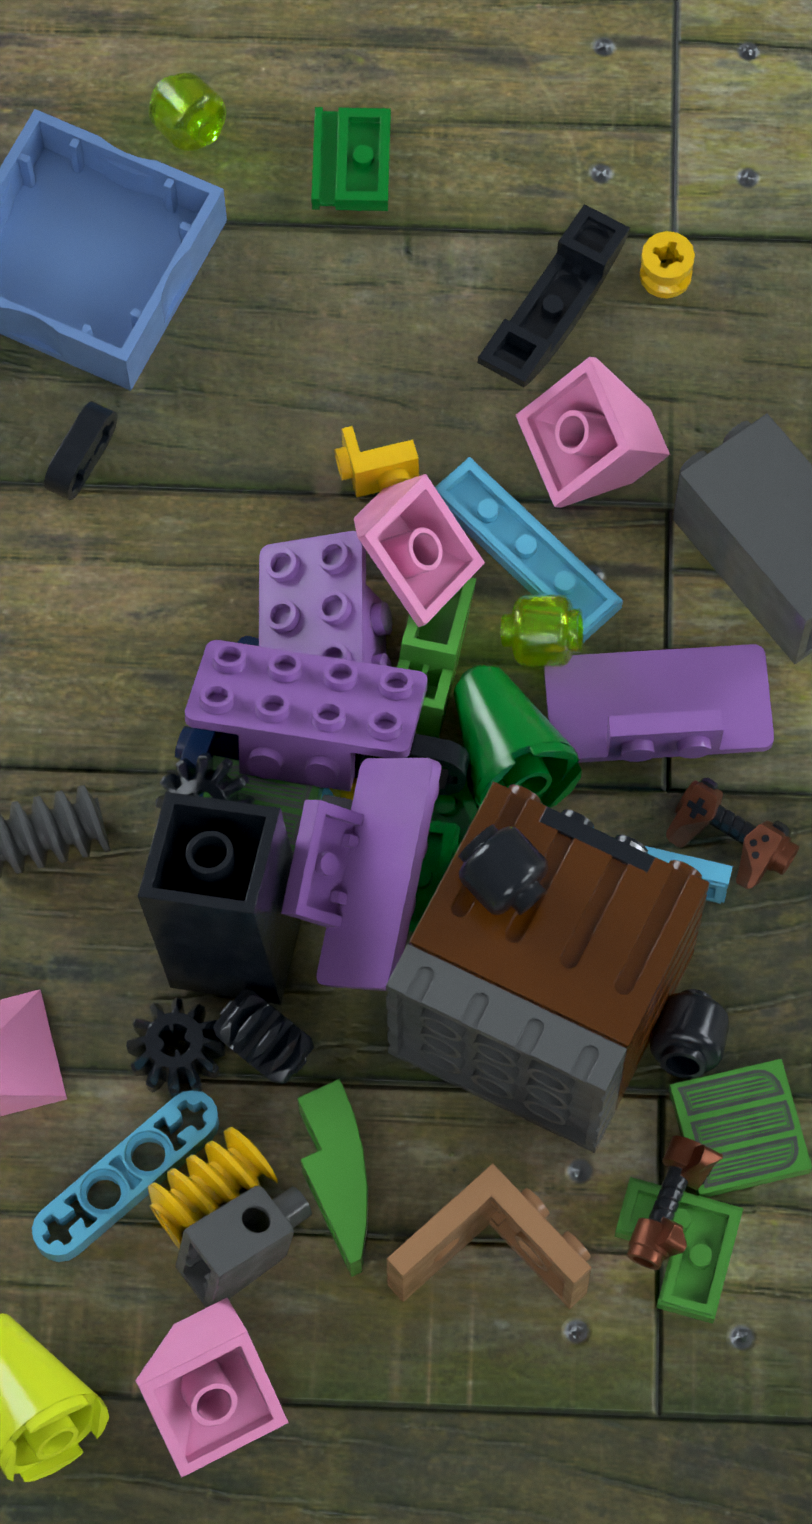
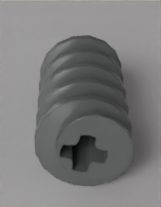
M85 785L77 786L74 804H71L64 792L60 790L55 792L53 809H49L41 796L33 797L32 812L29 815L26 814L18 801L11 802L9 819L4 820L0 814V878L2 877L3 864L6 860L16 874L23 873L26 855H30L39 869L46 867L47 854L50 849L61 863L67 862L71 844L75 845L83 858L89 857L92 839L95 838L105 852L111 851L98 797L93 798Z

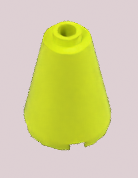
M2 1313L0 1314V1469L8 1480L14 1481V1474H20L24 1482H31L59 1471L81 1456L84 1452L78 1443L91 1431L96 1439H98L105 1430L109 1420V1413L102 1399L10 1315Z

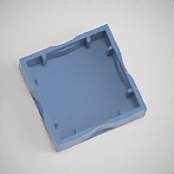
M34 109L0 167V334L131 391L227 221L224 189L157 160H149L128 154L114 147L98 135Z

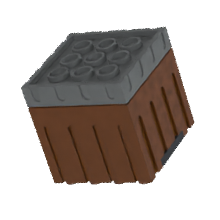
M493 781L417 925L409 944H407L386 984V992H388L386 1005L387 1010H389L387 1013V1026L389 1027L387 1031L388 1053L595 1153L649 1045L650 1035L668 997L675 993L693 957L710 882L701 879V873L687 863L678 860H670L667 863L648 854L647 848L642 843L629 836L616 835L614 838L594 829V824L578 812L565 809L560 813L541 804L540 798L535 793L522 786L511 784L507 788ZM492 824L498 830L507 826H514L519 829L548 862L547 874L540 882L547 891L522 915H519L514 908L501 915L491 914L459 879V870L463 864L458 857L459 854L477 835Z

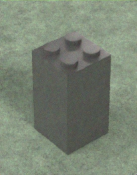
M766 413L752 424L749 421L741 422L725 436L723 444L710 453H707L705 450L700 451L683 464L679 474L673 521L791 661L797 664L812 653V464Z

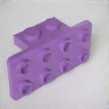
M356 531L268 544L262 548L259 555V646L392 667L391 661L386 654V635H390L392 632L391 611L388 604L383 602L366 585V549L358 539Z
M213 640L206 645L185 708V722L192 728L238 735L239 774L313 785L320 788L351 791L355 777V753L382 758H406L410 754L427 690V676L425 673L416 670Z
M749 644L553 656L545 662L544 677L548 720L576 750L580 759L578 763L613 760L640 762L651 758L679 756L683 758H700L712 754L762 752L769 750L773 745L774 730L766 655L764 649L759 645Z
M367 758L359 768L351 810L322 800H305L281 914L326 927L317 970V981L319 984L336 988L386 991V984L405 950L411 916L416 906L415 896L422 862L427 852V837L434 803L439 793L441 765L438 761L430 758Z

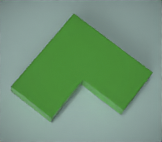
M630 1177L614 1237L630 1241L638 1219L649 1218L662 1185ZM683 1191L684 1194L679 1202L677 1212H675L673 1221L684 1226L683 1232L687 1248L683 1253L669 1257L656 1308L713 1324L743 1208Z

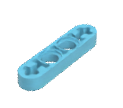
M194 1090L183 1091L176 1095L44 1207L35 1217L32 1226L33 1240L40 1253L47 1259L56 1262L69 1261L78 1256L149 1195L148 1185L153 1182L159 1185L167 1179V1172L173 1168L178 1170L186 1163L188 1156L195 1155L204 1148L205 1144L211 1141L217 1134L219 1127L217 1106L212 1098L204 1092ZM188 1108L195 1113L203 1108L205 1112L202 1118L205 1126L197 1130L194 1126L190 1125L177 1135L178 1143L183 1147L175 1151L168 1136L158 1129L163 1125H167L170 1134H172L183 1124L182 1110ZM143 1143H157L165 1151L164 1162L154 1171L140 1170L132 1162L133 1152ZM109 1180L116 1183L121 1189L120 1199L115 1206L109 1209H97L88 1201L89 1189L98 1181ZM78 1200L84 1214L94 1223L87 1228L83 1219L80 1218L69 1228L72 1240L68 1244L63 1245L59 1240H55L51 1244L46 1243L50 1238L47 1226L53 1221H56L60 1226L70 1222L76 1216V1213L69 1205Z

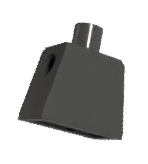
M259 1185L254 1186L184 1230L175 1267L206 1308L225 1298L230 1299L287 1255L294 1234L293 1228L312 1216L310 1205L303 1194L294 1186L274 1199L270 1198L263 1187Z

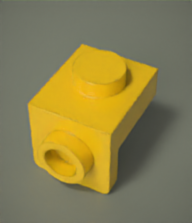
M353 426L341 428L342 447L334 449L335 459L341 480L351 479L356 498L378 493L383 488L419 476V457L413 439L360 452Z

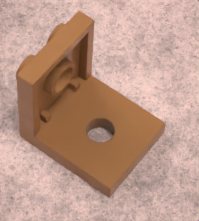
M492 1163L386 1259L387 1284L404 1302L490 1224L554 1294L571 1309L587 1294L592 1268L587 1261L591 1256L585 1246L572 1233L566 1231L563 1235H560L545 1219L550 1213L535 1193L528 1188L520 1192Z

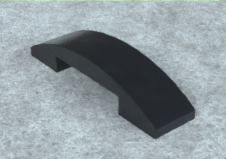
M584 204L558 241L557 253L511 320H503L478 356L477 363L523 388L527 386L547 365L578 323L619 255L630 233V227Z

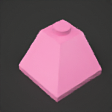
M588 357L516 414V418L554 507L562 508L632 484L670 455L651 409L596 357Z
M426 474L383 488L353 518L358 539L418 627L426 625L485 563Z
M41 990L1 999L0 1116L66 1100L67 1096Z
M228 1298L175 1323L135 1380L181 1478L289 1423L248 1331Z

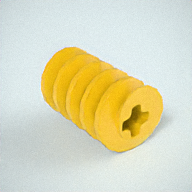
M228 1127L224 1130L227 1149L214 1141H209L205 1144V1152L209 1163H206L196 1155H190L186 1158L189 1177L175 1168L167 1172L170 1191L156 1182L148 1185V1193L152 1203L149 1206L165 1232L179 1249L183 1236L182 1232L186 1228L220 1208L223 1202L228 1203L240 1196L239 1191L242 1188L249 1190L254 1186H260L258 1179L260 1175L264 1174L278 1184L274 1171L259 1149L247 1136L233 1127Z

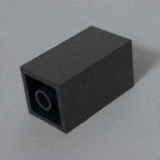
M165 792L138 899L170 988L236 998L242 990H250L257 993L268 1003L281 1005L302 921L301 919L281 914L293 859L281 808Z

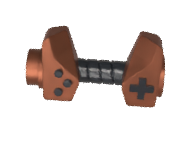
M706 777L702 778L699 782L694 780L676 807L675 813L677 815L666 832L668 841L678 848H682L710 824L743 844L736 878L738 885L746 889L756 886L761 881L766 870H774L783 875L800 846L791 842V838L788 837L789 828L787 825L780 821H775L774 823L765 821L756 827L730 810H726L721 805L723 793L717 789L718 784L715 781Z
M682 1136L672 1137L662 1161L669 1169L649 1218H639L628 1243L630 1248L627 1257L643 1267L659 1270L663 1260L685 1251L687 1244L683 1232L684 1226L673 1221L675 1212H677L679 1202L683 1197V1191H685L687 1186L698 1190L704 1184L706 1177L710 1175L714 1165L723 1159V1154L692 1139Z

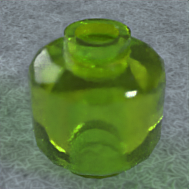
M191 72L178 73L164 78L153 89L149 104V118L154 127L173 146L183 151H195L210 145L219 137L226 120V105L221 96L201 77Z
M522 595L515 601L512 614L502 615V646L512 647L513 656L521 666L562 667L570 662L573 653H580L582 651L584 631L582 610L580 608H573L571 601L565 595Z

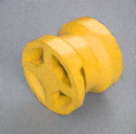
M665 231L656 233L646 241L642 250L639 277L642 286L648 293L659 298L668 299L677 297L687 290L691 284L695 252L693 245L686 237L677 232Z

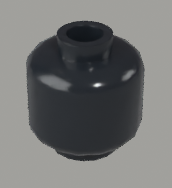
M493 824L477 835L458 856L463 862L459 870L460 881L486 910L493 915L504 914L511 908H514L519 915H522L547 891L540 882L547 874L548 862L520 830L514 826H507L498 830Z
M687 989L681 993L670 995L650 1035L651 1054L661 1064V1067L673 1076L687 1079L702 1076L704 1073L716 1068L723 1058L729 1029L728 1013L720 1003L701 990Z

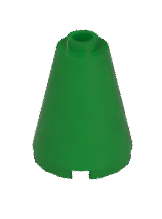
M478 665L465 671L456 684L453 695L464 748L471 758L469 774L477 806L480 808L493 781L507 788L511 784L522 786L535 793L543 805L550 808L556 806L573 791L581 779L582 769L578 763L580 759L576 750L501 668Z

